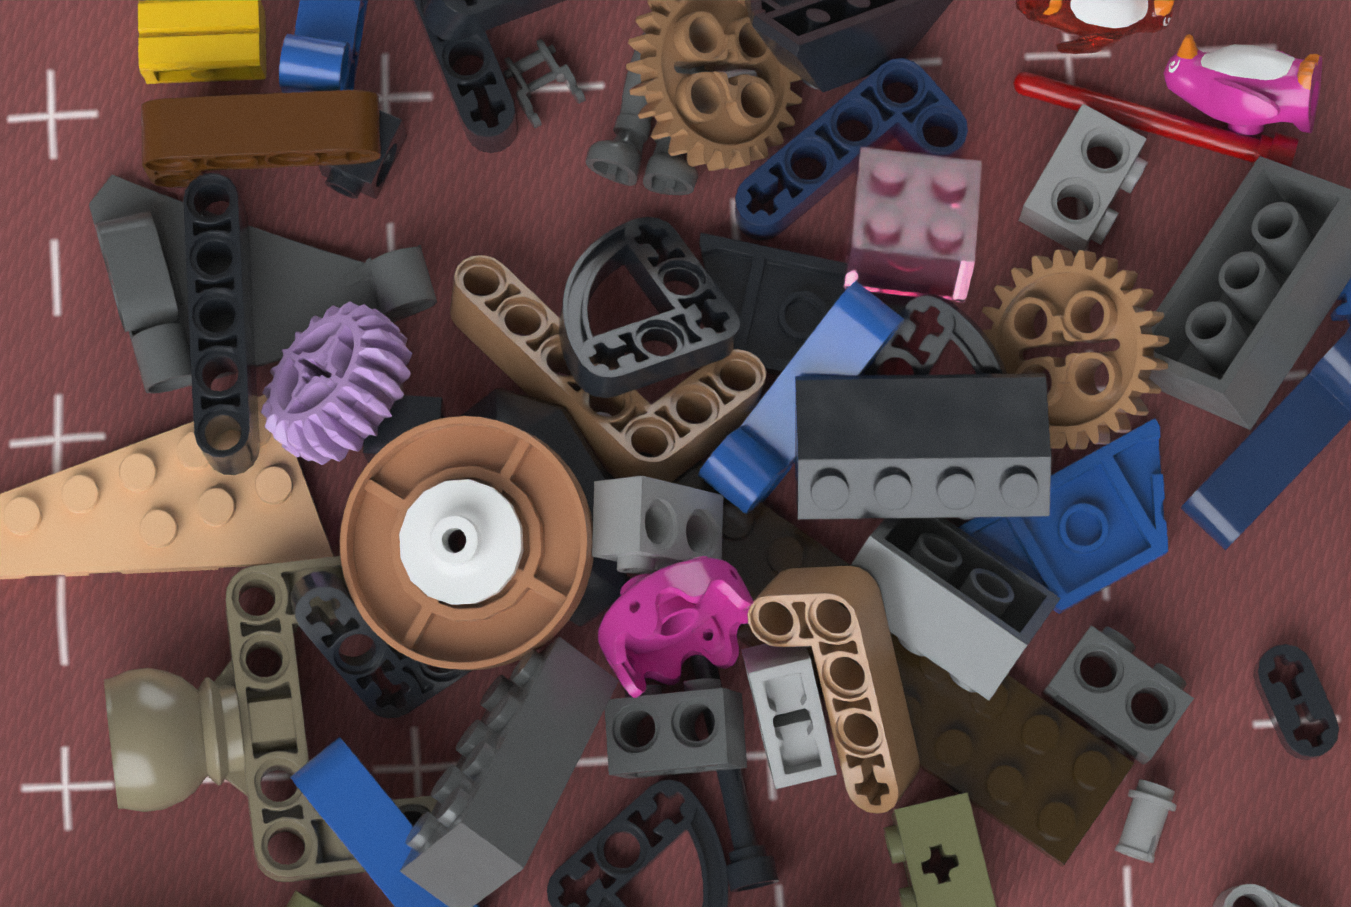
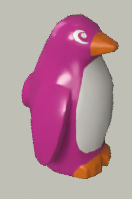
M1188 34L1184 37L1178 51L1170 57L1164 69V79L1169 90L1210 117L1228 123V129L1241 135H1256L1263 132L1264 124L1277 122L1293 123L1302 132L1312 133L1322 75V56L1318 54H1309L1305 59H1298L1283 51L1254 45L1236 44L1223 47L1212 53H1206L1197 48L1193 36Z

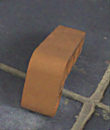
M853 566L791 568L783 570L771 580L753 601V605L748 610V624L754 635L760 641L770 646H812L848 795L859 808L866 812L876 814L888 812L897 804L915 779L920 769V761L878 584L868 572ZM839 602L843 603L848 609L842 607Z

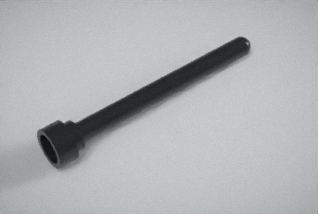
M690 656L695 679L721 680L718 667L713 665L705 656ZM706 709L703 711L709 737L714 730L715 718L712 711ZM741 768L716 771L734 851L729 853L731 864L726 866L730 891H748L779 882L774 856H767L765 845H758Z

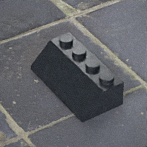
M1045 373L795 376V499L798 519L1050 516L1051 446Z

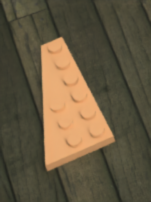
M265 395L257 397L260 439L259 456L254 465L244 473L224 475L212 468L196 443L193 421L0 494V580L24 579L26 576L65 575L67 577L89 576L91 573L121 572L122 574L218 570V568L257 566L334 557L298 457L285 450L282 444L274 439L273 434L265 428L267 418L261 413L263 404L267 401ZM238 430L224 431L216 438L213 448L216 450L232 448L241 438V432Z

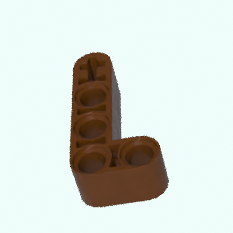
M336 90L163 98L146 101L141 104L142 167L150 181L155 185L168 188H187L195 178L206 174L205 171L345 165L376 161L381 156L379 96L376 93L363 90Z

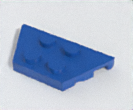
M1156 418L1051 475L1050 516L975 517L959 526V528L1061 598L1053 609L1058 614H1061L1165 556L1169 551L1167 522L1164 520L1163 508L1165 493L1163 474H1161L1160 425Z

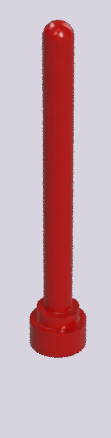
M1030 72L1017 74L1013 81V87L1020 95L1077 112L1082 104H1085L1119 124L1253 163V165L1261 156L1291 167L1299 142V138L1275 132L1274 137L1262 134L1259 140Z

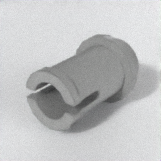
M1139 780L1136 790L1129 789L1128 796L1133 798L1115 851L1138 860L1154 863L1155 851L1168 812L1175 811L1177 807L1176 804L1172 803L1174 790L1145 780Z

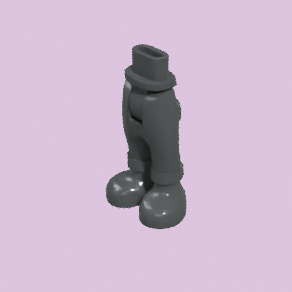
M634 50L630 63L640 60L641 53ZM704 65L692 69H680L682 67L674 66L675 71L682 74L710 72L705 69ZM629 70L627 71L623 86L620 114L617 116L613 128L617 136L614 140H601L593 143L588 149L585 162L588 168L596 174L619 184L633 186L637 183L643 146L650 134L652 117L640 119L638 116L641 109L647 104L645 96L630 95L629 90L641 83V75ZM670 136L654 140L656 148L648 160L643 178L645 188L651 192L665 195H688L692 193L698 179L696 168L688 165L684 154L676 156L668 154Z

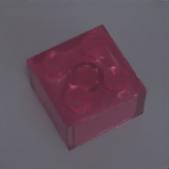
M860 147L852 188L844 288L847 289L854 281H857L870 292L919 297L923 294H937L949 301L965 303L975 264L982 161Z

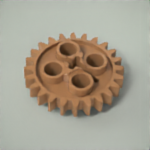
M647 0L652 12L637 16L635 19L638 26L646 34L631 38L628 41V44L633 49L641 53L640 60L626 64V69L641 75V83L635 85L629 91L630 95L645 96L647 104L639 112V118L644 119L654 116L657 120L651 135L653 140L670 136L671 140L668 149L670 156L687 153L689 166L694 167L706 164L708 171L729 168L730 170L748 166L751 161L768 157L767 148L781 145L784 142L779 129L791 127L795 124V120L785 108L801 104L802 98L790 90V83L802 79L779 63L753 28L745 0ZM704 65L706 70L714 72L682 74L677 73L674 66L682 67L680 69H692ZM754 70L757 77L750 76V74H741L728 78L726 73L719 71Z
M1055 250L1053 263L1048 257L1033 256V273L1023 268L1014 267L1011 270L1016 285L1015 288L996 285L994 288L997 296L1003 302L1001 307H983L982 312L994 322L992 329L982 331L995 347L1007 374L1042 373L1047 369L1051 375L1052 387L1047 395L1051 448L1063 449L1067 442L1070 449H1087L1089 438L1094 444L1110 443L1109 428L1116 433H1128L1131 431L1126 413L1146 416L1149 411L1140 399L1142 393L1160 394L1162 390L1149 378L1151 370L1168 369V363L1154 357V349L1168 344L1169 337L1153 335L1151 328L1165 317L1164 313L1145 311L1144 306L1152 298L1153 291L1143 288L1132 290L1138 274L1130 270H1122L1116 274L1118 260L1101 257L1097 262L1095 252L1079 250L1074 258L1071 251ZM1099 301L1103 306L1104 320L1095 331L1091 326L1089 318L1093 305ZM1042 308L1047 316V327L1039 337L1034 329V318ZM1114 339L1120 342V347L1116 351L1073 353L1067 355L1066 358L1051 356L1024 360L1023 352L1031 348L1066 347L1074 345L1075 342L1102 343ZM1104 363L1109 372V382L1100 393L1095 385L1094 377L1098 366Z

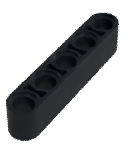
M207 173L198 176L190 182L185 190L183 200L194 435L197 445L214 470L224 475H237L244 473L254 465L259 456L260 449L248 216L242 199L232 181L221 174ZM218 201L229 203L226 211L220 216L213 218L203 216L205 209L212 203ZM222 257L232 259L231 265L223 273L217 275L205 273L208 265L215 259ZM224 314L235 316V321L226 331L219 333L208 331L209 325L216 317ZM225 372H235L238 374L237 381L229 389L224 391H214L211 389V384L218 375ZM238 430L241 432V438L232 448L227 450H216L213 448L216 438L224 431Z

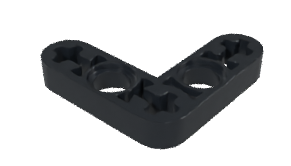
M325 571L312 572L303 576L294 585L291 592V604L295 619L300 628L369 710L379 717L387 719L399 718L408 714L472 671L428 665L398 652L381 639L366 623L356 608L346 584L335 574ZM319 596L325 602L331 600L337 618L332 625L330 624L329 617L319 606L311 607L310 601L313 598ZM362 634L373 640L370 649L360 656L350 657L339 651L341 643L352 635ZM380 666L383 674L393 685L400 684L401 689L392 694L387 688L381 690L375 673Z

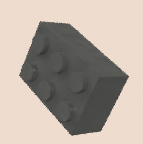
M885 518L869 536L850 565L865 570L876 580L881 592L889 630L898 637L900 643L907 650L919 656H926L949 672L957 685L967 691L977 692L987 700H990L1061 599L946 518Z

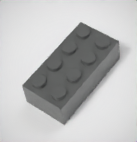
M1259 156L1156 310L1157 312H1163L1165 317L1151 327L1153 335L1169 337L1168 344L1154 349V357L1168 363V369L1151 370L1149 377L1162 389L1161 392L1249 430L1252 429L1351 278V189Z
M561 637L555 639L540 653L533 649L524 656L513 670L509 679L504 675L498 676L480 701V705L486 709L481 720H475L457 743L456 751L462 754L457 765L450 766L443 773L431 792V797L437 800L432 812H426L408 834L405 844L412 849L400 872L449 907H473L524 869L619 680Z

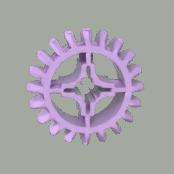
M349 301L341 308L332 305L327 309L323 318L313 316L309 327L304 332H295V341L288 349H282L284 356L279 365L270 370L273 380L263 390L267 401L263 404L261 413L267 418L265 428L273 434L274 439L280 442L285 450L296 457L301 456L308 462L314 460L321 465H324L331 459L340 462L346 457L349 449L359 452L362 449L364 439L369 435H378V426L384 418L392 417L390 413L392 405L404 396L400 386L411 374L406 365L412 355L406 347L407 338L388 317L377 309H370L365 304L358 306Z

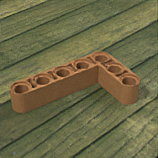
M485 255L471 256L464 259L456 268L450 303V315L455 325L529 397L566 407L604 469L615 479L646 476L666 482L674 481L715 450L731 432L738 429L759 403L766 377L765 367L758 357L740 349L733 350L731 355L720 361L703 366L652 405L636 390L616 397H595L585 392L577 384L566 364L559 337L560 318L509 269L495 258ZM514 333L526 334L527 336H520ZM557 372H561V373L568 374L569 376H562V375H558V374H556V373H557ZM728 387L737 388V389H739L740 391L732 390V389H730V388H728ZM597 412L607 413L611 416H602L597 414ZM684 420H692L697 422L698 424L688 423ZM645 452L653 455L654 457H645L640 455L639 453Z

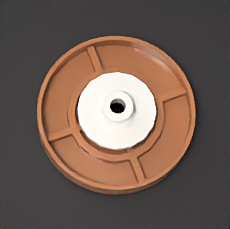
M471 416L447 417L418 425L402 433L381 449L367 464L358 477L344 510L340 533V559L344 579L356 608L371 629L391 647L416 661L436 667L459 670L490 669L518 661L533 649L535 651L550 641L569 621L585 593L594 558L592 556L593 522L586 496L579 481L563 459L547 444L517 427L497 420ZM465 534L466 544L465 547L462 550H460L459 542L461 537Z

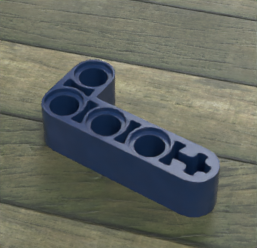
M904 58L892 59L881 65L744 179L738 187L735 196L736 223L742 233L755 240H770L778 236L894 138L925 169L933 171L946 170L954 166L962 156L968 133L967 120L958 107L918 64ZM900 82L912 88L915 97L907 103H895L885 96L884 88L892 83ZM856 120L866 125L870 134L861 141L852 142L843 138L837 128L846 121ZM940 126L949 130L955 141L948 147L937 148L926 142L923 133L931 127ZM802 158H812L821 163L825 171L816 179L805 180L798 177L791 167ZM778 179H780L784 190L777 195ZM777 195L773 200L772 215L769 216L763 210L757 211L755 214L751 213L753 199L756 198L758 202L764 204Z
M1351 328L1321 358L1292 392L1181 506L1180 509L1224 550L1255 521L1351 421Z

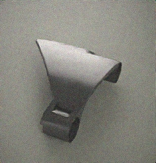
M111 175L89 203V209L124 332H129L145 392L151 394L164 393L192 386L183 202ZM206 210L203 213L204 217L213 218L220 216ZM248 225L256 368L280 361L284 356L282 349H288L295 341V332H304L309 327L313 316L323 318L327 309L332 305L341 308L349 301L358 306L365 304L372 310L377 309L394 323L425 311L437 303L421 245L394 250L373 260L370 257L364 263ZM223 257L215 259L208 265L205 273L210 275L223 273L231 265L232 259ZM224 314L216 317L209 325L208 331L214 333L226 331L232 326L235 316ZM225 372L218 375L215 379L226 377L236 373Z

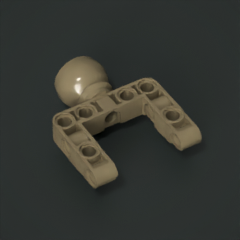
M459 544V548L462 550L465 546ZM340 556L251 566L242 569L233 576L227 587L225 606L231 661L215 681L205 677L199 688L196 689L179 675L153 668L131 669L104 679L118 809H130L141 812L164 810L192 795L207 776L218 786L222 785L226 779L247 796L254 856L259 869L265 876L278 882H295L366 872L320 814L314 810V807L298 787L290 799L276 802L268 799L262 793L260 786L263 777L269 772L275 770L285 771L292 776L309 762L293 633L297 632L299 624L295 619L292 608L291 592L294 585L303 576L312 572L325 571L335 574L346 584ZM262 588L271 594L275 604L268 613L261 616H253L246 613L240 607L238 601L240 596L248 589ZM317 596L310 601L311 607L319 606L329 617L330 622L337 620L331 600L325 602ZM260 648H268L276 652L280 657L282 666L273 676L267 678L258 677L252 674L247 667L246 659L249 654ZM431 795L392 800L406 817L410 816L418 819L426 812L431 813L437 802ZM282 832H290L297 835L304 846L303 856L297 862L289 865L274 861L268 851L270 839Z

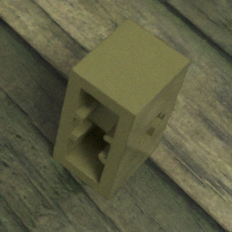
M968 792L893 811L891 815L893 825L883 829L891 863L903 862L908 887L898 889L902 907H996ZM938 849L941 859H952L954 867L946 873V882L938 884L934 873L924 874L922 870V865L926 864L931 857L930 851Z

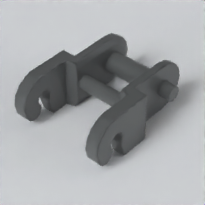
M542 39L536 41L539 50L514 63L509 57L505 58L504 61L508 69L503 71L506 79L513 77L520 90L516 92L517 101L535 129L540 127L542 123L537 113H534L532 104L529 101L532 97L531 92L555 79L559 83L565 82L578 104L586 101L584 93L578 88L576 79L567 64L559 68L552 56L556 52L554 46L551 44L547 47ZM545 61L551 72L526 84L521 74Z

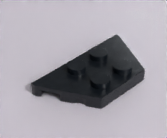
M705 233L700 235L699 248L705 270L740 318V328L734 350L748 351L758 357L765 367V372L768 374L779 376L832 306L854 281L860 283L897 314L901 313L909 301L927 294L929 289V280Z

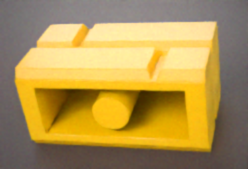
M261 0L139 1L138 60L140 72L147 84L266 79V17Z

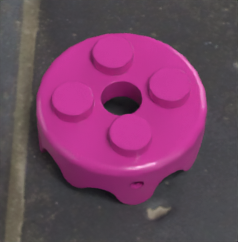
M699 556L672 564L652 574L635 576L627 581L620 590L621 596L606 612L598 629V643L608 663L628 694L637 698L646 690L645 678L654 679L666 685L678 683L681 678V667L690 656H705L718 668L727 669L733 666L739 656L737 631L740 624L748 623V610L753 605V599L739 573L732 565L724 560Z

